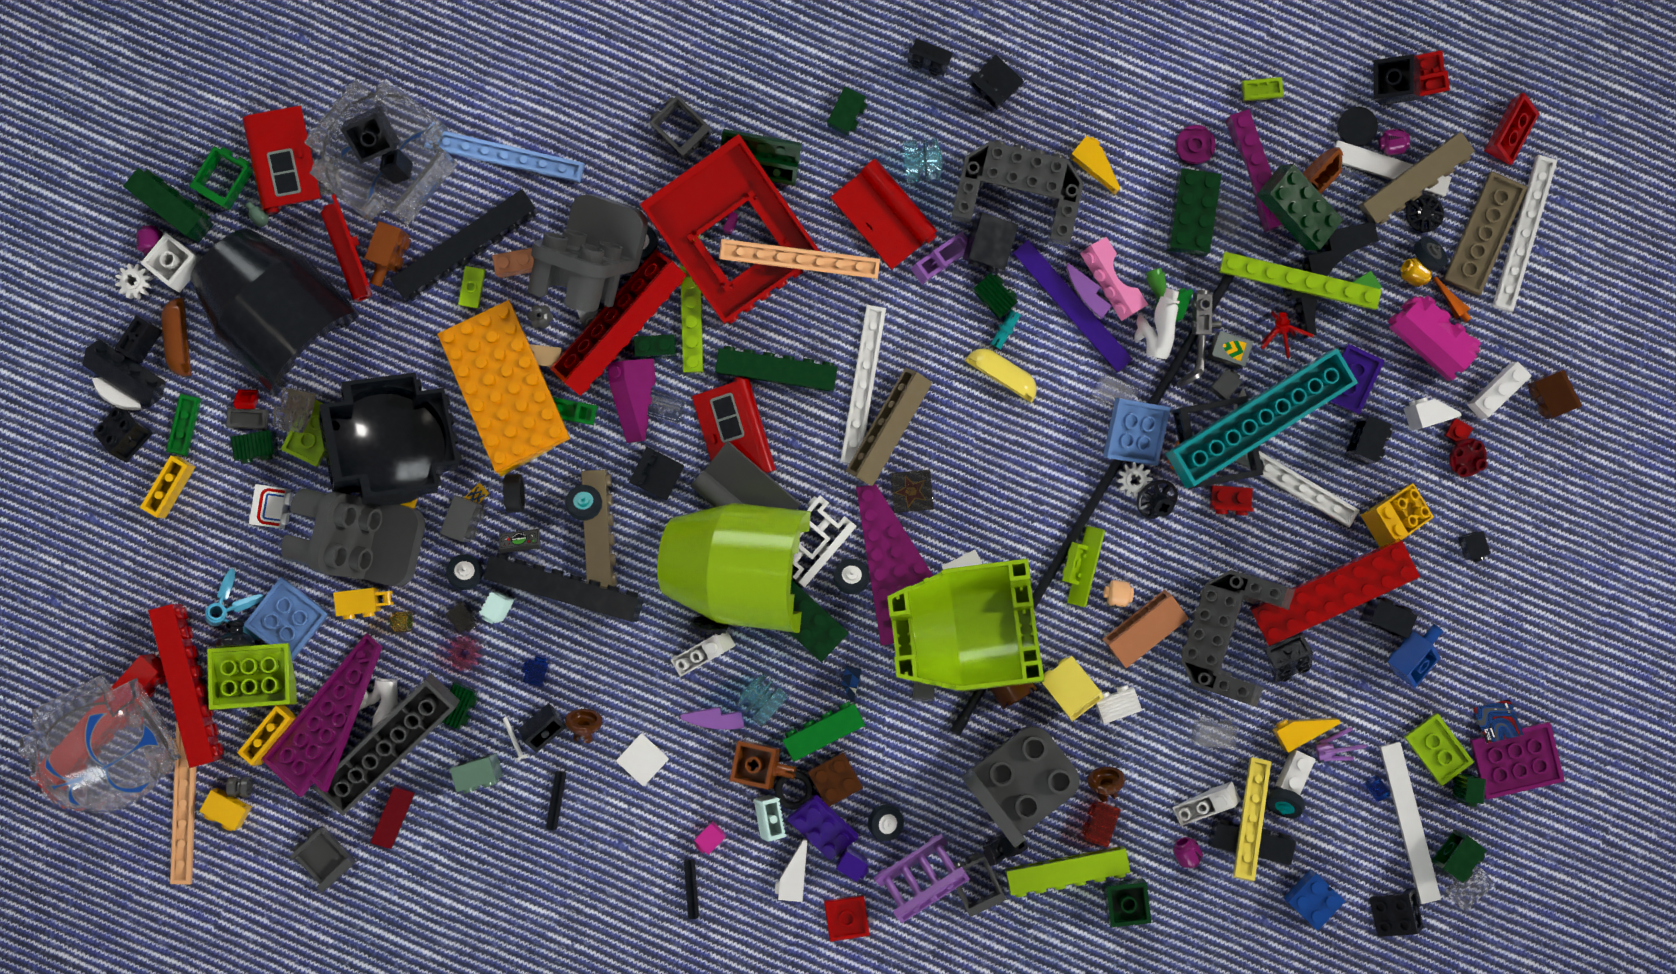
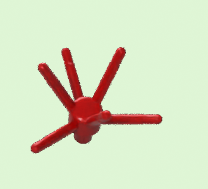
M1272 311L1271 315L1276 320L1275 327L1262 340L1261 349L1263 350L1277 333L1282 334L1286 358L1289 359L1288 331L1293 337L1296 336L1295 332L1311 338L1314 337V334L1290 325L1285 312H1280L1278 317Z

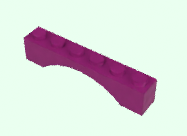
M1250 110L1230 115L1226 120V124L1248 171L1255 195L1258 216L1264 233L1282 227V223L1256 196L1272 176Z

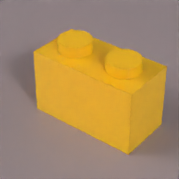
M215 788L210 790L199 812L203 813L204 818L207 820L221 823L222 828L228 831H235L241 828L252 806L236 797H228L225 791Z

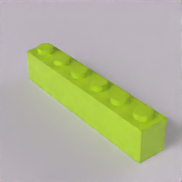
M1124 846L1005 868L1009 892L1011 896L1015 895V897H1024L1027 895V892L1035 891V894L1044 893L1048 888L1061 890L1065 889L1066 885L1069 884L1081 886L1090 880L1102 882L1106 880V877L1111 876L1123 878L1126 876V873H1131L1127 851Z

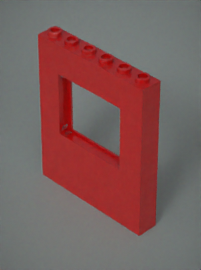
M739 134L639 204L722 323L728 322L729 325L739 318L737 315L744 310L747 313L755 307L754 302L759 299L764 301L771 296V290L774 288L779 290L787 284L786 280L791 276L796 278L804 271L802 269L754 264L729 282L698 238L700 234L749 201L780 246L820 251Z

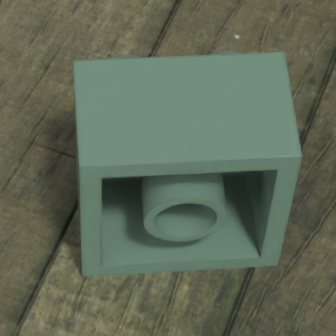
M497 753L470 760L450 768L456 792L463 791V794L475 791V789L479 788V785H482L483 788L495 785V783L499 782L498 779L503 776Z

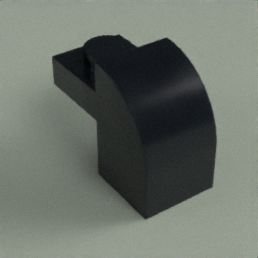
M1004 834L986 841V845L983 847L985 858L990 866L997 865L1005 858L1019 855L1028 848L1026 841H1023L1015 848Z

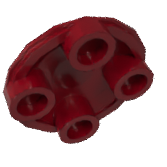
M1473 438L1463 439L1456 443L1449 455V464L1452 471L1461 477H1468L1484 470L1487 467V451L1484 444Z

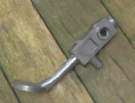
M1197 290V294H1193L1191 327L1192 335H1198L1197 360L1194 371L1185 375L1177 382L1179 387L1191 383L1203 374L1206 335H1212V329H1221L1222 326L1221 321H1212L1213 294H1209V290Z

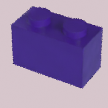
M849 846L844 849L836 862V869L856 882L859 878L863 879L869 870L867 858Z

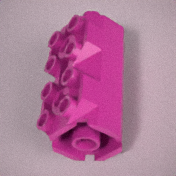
M1428 295L1425 298L1414 296L1401 306L1402 311L1398 314L1395 313L1388 320L1389 328L1447 381L1454 380L1457 377L1455 375L1457 371L1462 373L1476 359V354L1480 352L1479 346L1481 343L1477 338L1469 336L1465 332V327L1461 324H1451L1449 322L1450 314L1436 306V302L1432 297Z

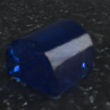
M1378 775L1365 782V786L1376 802L1391 796V793Z

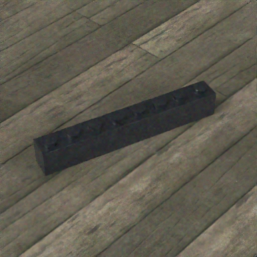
M521 189L393 276L390 280L403 299L414 301L421 296L420 293L425 289L430 290L438 284L437 281L441 278L446 279L454 273L453 270L470 263L472 257L485 253L488 246L501 242L504 235L516 232L520 228L519 225L523 222L532 221L536 217L535 214L539 211L525 191Z
M497 553L496 556H489L483 577L485 580L626 621L637 622L639 620L644 598L639 597L638 592L627 590L625 593L619 591L620 587L614 585L604 587L601 586L600 581L589 579V582L583 581L582 576L571 574L569 577L563 575L564 571L545 570L546 566L534 563L531 566L527 564L526 560L515 558V561L508 559L509 555Z

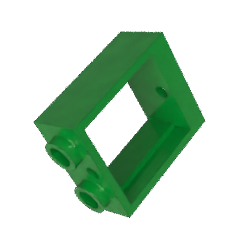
M214 146L189 187L230 211L254 171L249 167L250 163L245 159L239 157L237 160L232 157L233 152L223 146L220 150ZM222 157L242 168L241 173L225 199L204 187Z

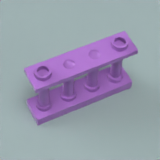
M942 834L933 836L929 839L928 843L888 869H882L874 877V880L880 887L885 884L898 905L897 909L893 912L901 923L970 880L962 867L955 868L943 846L948 844ZM935 851L949 872L948 876L943 879H938L926 859ZM918 862L932 883L931 887L925 891L921 890L909 870ZM901 873L915 894L914 898L908 902L903 900L892 881Z

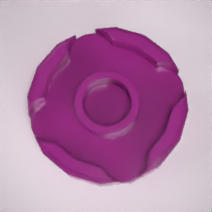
M1201 125L1186 127L1180 132L1175 143L1176 153L1179 158L1190 165H1199L1208 161L1213 155L1216 146L1213 134Z

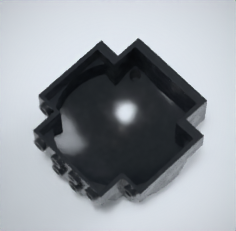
M415 372L341 382L342 402L319 405L318 419L332 492L346 494L360 492L362 504L399 505L413 501L425 494L437 493L438 487L441 486L443 472L457 470L459 463L462 462L461 453L456 450L455 445L458 444L457 434L452 431L451 426L454 425L453 415L448 412L447 407L450 406L449 395H445L444 388L422 391L421 380L416 378Z

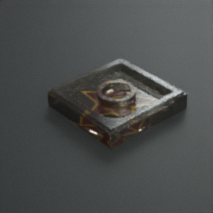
M930 470L890 473L894 513L934 509Z

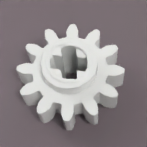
M128 264V270L120 268L122 275H115L116 278L120 279V282L115 284V286L122 287L119 290L120 294H126V298L132 299L133 296L140 299V293L148 295L145 289L153 287L148 284V281L153 279V277L146 276L149 273L148 269H142V266L136 264L135 267Z
M1132 462L1131 468L1123 465L1125 471L1117 472L1122 477L1117 479L1116 482L1122 483L1118 489H1126V496H1129L1132 492L1133 497L1137 498L1138 492L1140 493L1147 485V481H1152L1153 478L1147 477V474L1150 472L1149 469L1142 470L1144 464H1139L1138 468H1136V463ZM1132 475L1135 477L1138 476V479L1136 480V485L1134 483H1130V481L1132 480Z

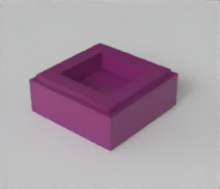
M731 212L723 227L724 233L732 234L739 219L737 213Z

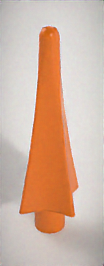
M1434 277L1433 280L1445 297L1455 319L1461 317L1465 323L1469 321L1471 317L1467 311L1470 308L1457 298L1438 277Z

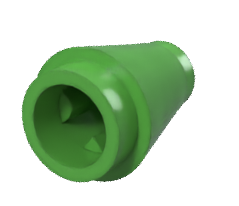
M1161 267L1146 272V280L1156 298L1164 296L1165 289L1167 288L1165 272H1162Z

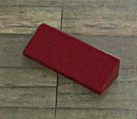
M398 785L393 787L370 843L392 849L415 792Z

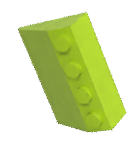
M289 643L207 649L209 710L297 704L296 680Z

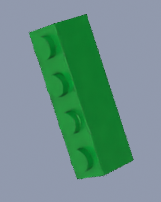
M848 701L838 706L840 710L834 713L830 710L822 714V719L816 722L810 720L804 723V728L799 731L793 729L785 733L786 737L782 741L793 762L865 726V722L855 702L850 704Z

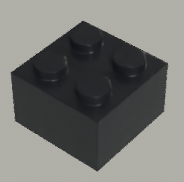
M1414 54L1373 60L1374 100L1378 104L1386 105L1420 100V60Z
M381 106L346 120L340 128L360 164L395 150L400 142Z
M1371 416L1358 418L1344 456L1364 464L1378 462L1384 456L1385 449L1383 447L1385 442L1391 437L1392 430L1390 428L1392 424Z
M1376 597V599L1367 602L1360 621L1394 636L1409 638L1418 617L1412 613V609L1403 605L1394 606V601L1384 597Z

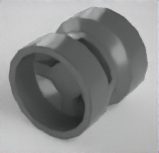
M229 777L226 785L227 796L236 797L241 795L242 797L249 798L253 788L252 778L243 777L238 779L237 777Z

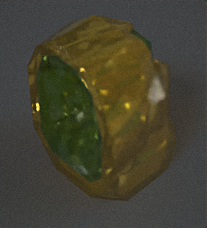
M395 611L389 617L390 627L394 632L412 631V611Z

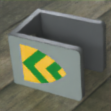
M1220 331L1219 334L1214 335L1207 358L1241 369L1246 366L1253 342Z

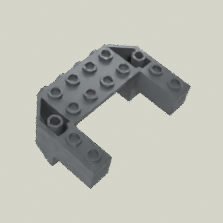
M1000 140L989 141L965 157L951 215L952 220L970 224L978 190L982 189L984 182L1053 198L1051 205L1056 206L1048 242L1064 246L1069 245L1084 183L1068 159H1064V156L1060 154H1052V156L1044 154L1045 152L1039 149H1033V151L1025 150V147L1021 145L1008 146Z
M1229 570L1206 583L1200 592L1201 600L1199 606L1194 610L1193 624L1187 632V643L1181 650V662L1192 685L1257 707L1263 688L1231 677L1232 673L1221 670L1242 601L1255 604L1257 600L1289 610L1295 590L1233 570Z

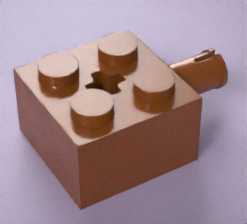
M381 221L377 223L364 259L376 266L369 283L378 287H382L387 271L397 273V270L402 267L404 262L403 254L405 250H408L411 243L410 235L402 229Z
M739 740L736 745L729 781L769 790L774 787L777 775L794 779L795 773L790 772H796V766L793 767L779 763L781 748ZM756 761V763L759 764V767L755 768V765H752V762Z

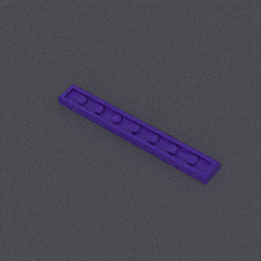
M1029 240L1012 253L1117 373L1133 360Z

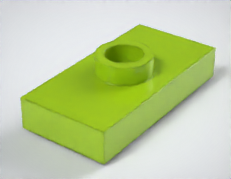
M1282 77L1244 80L1241 82L1243 102L1280 99L1284 97Z
M465 266L458 302L459 306L479 309L486 273L485 269Z

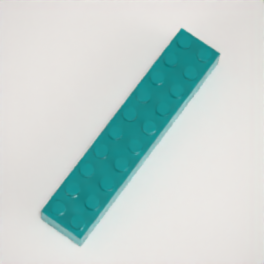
M1338 348L1328 351L1169 450L1165 455L1185 488L1194 487L1353 387L1358 382Z

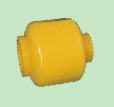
M1417 257L1407 259L1401 266L1402 279L1414 287L1426 285L1431 280L1432 270L1426 268Z

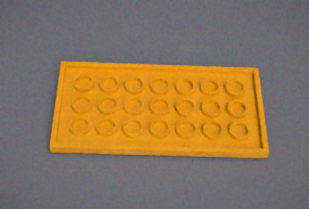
M510 300L437 333L497 474L571 439Z

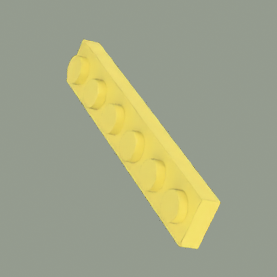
M1254 757L1249 759L1233 878L1251 882L1255 881L1271 761Z

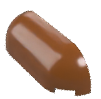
M1339 147L1325 151L1303 172V175L1320 194L1339 176L1343 169L1341 168L1343 152Z
M184 297L175 298L164 306L161 313L165 362L173 373L187 377L192 375Z

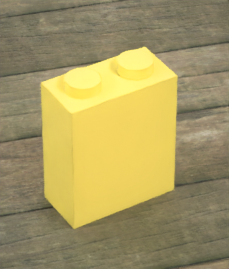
M1073 656L1062 659L1055 669L1044 673L1042 685L1072 722L1104 698L1102 692Z

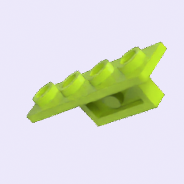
M1086 526L1082 544L1071 543L1062 581L1072 584L1067 603L1086 607L1105 530Z

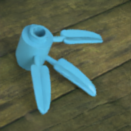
M230 569L217 594V597L220 598L219 602L210 604L206 608L205 620L211 626H219L224 622L228 623L229 620L226 619L227 612L234 610L237 613L261 602L264 595L257 594L233 602L231 607L225 608L222 602L229 598L235 579V570ZM217 613L219 617L214 618L212 614ZM243 627V632L252 636L254 640L260 639L247 627Z

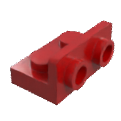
M1212 485L1210 510H1216L1215 514H1228V511H1236L1235 515L1248 516V512H1254V508H1252L1253 488Z

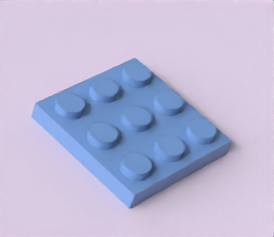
M1116 397L1103 457L1158 466L1171 407Z
M280 577L244 623V626L267 644L289 643L293 661L330 613L284 577Z

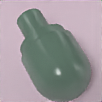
M248 202L245 205L249 211V218L256 226L264 227L268 224L269 217L262 211V208L259 206L255 207L252 202Z

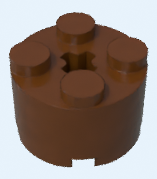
M1034 683L996 687L990 690L1002 710L1007 708L1006 703L1011 706L1031 693L1029 689L1034 692L1037 688Z

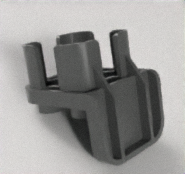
M586 194L577 197L572 203L567 228L563 230V234L545 232L543 240L534 241L531 252L534 262L527 291L538 297H543L547 295L549 286H562L567 288L565 305L569 308L594 312L598 309L600 300L605 301L604 305L607 307H613L621 274L634 272L639 266L648 229L645 215L635 207L596 194Z
M303 488L294 495L290 507L291 512L316 518L311 540L292 535H285L283 537L281 552L286 560L308 565L313 571L318 573L365 579L388 586L402 587L411 581L414 576L425 530V519L419 510L403 505L362 504L361 496L335 491L323 493Z
M1036 726L1025 727L1017 731L1011 738L990 752L962 776L965 784L1015 848L1026 840L1023 834L1070 799L1079 787V775L1075 767L1045 730Z

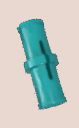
M1010 309L1004 322L999 324V330L990 344L1001 350L1008 336L1012 335V329L1021 315Z

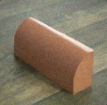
M1164 589L1102 640L1125 668H1128L1189 618L1174 597Z

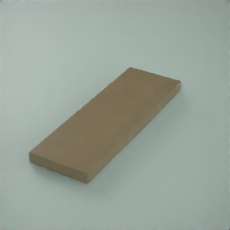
M1493 171L1488 173L1444 274L1443 281L1477 296L1482 294L1526 193L1527 186Z

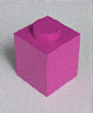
M712 821L694 839L696 842L695 847L701 853L706 852L709 855L726 838V834Z

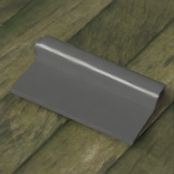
M729 441L725 443L707 468L690 486L713 507L739 503L797 510L801 505L798 500Z

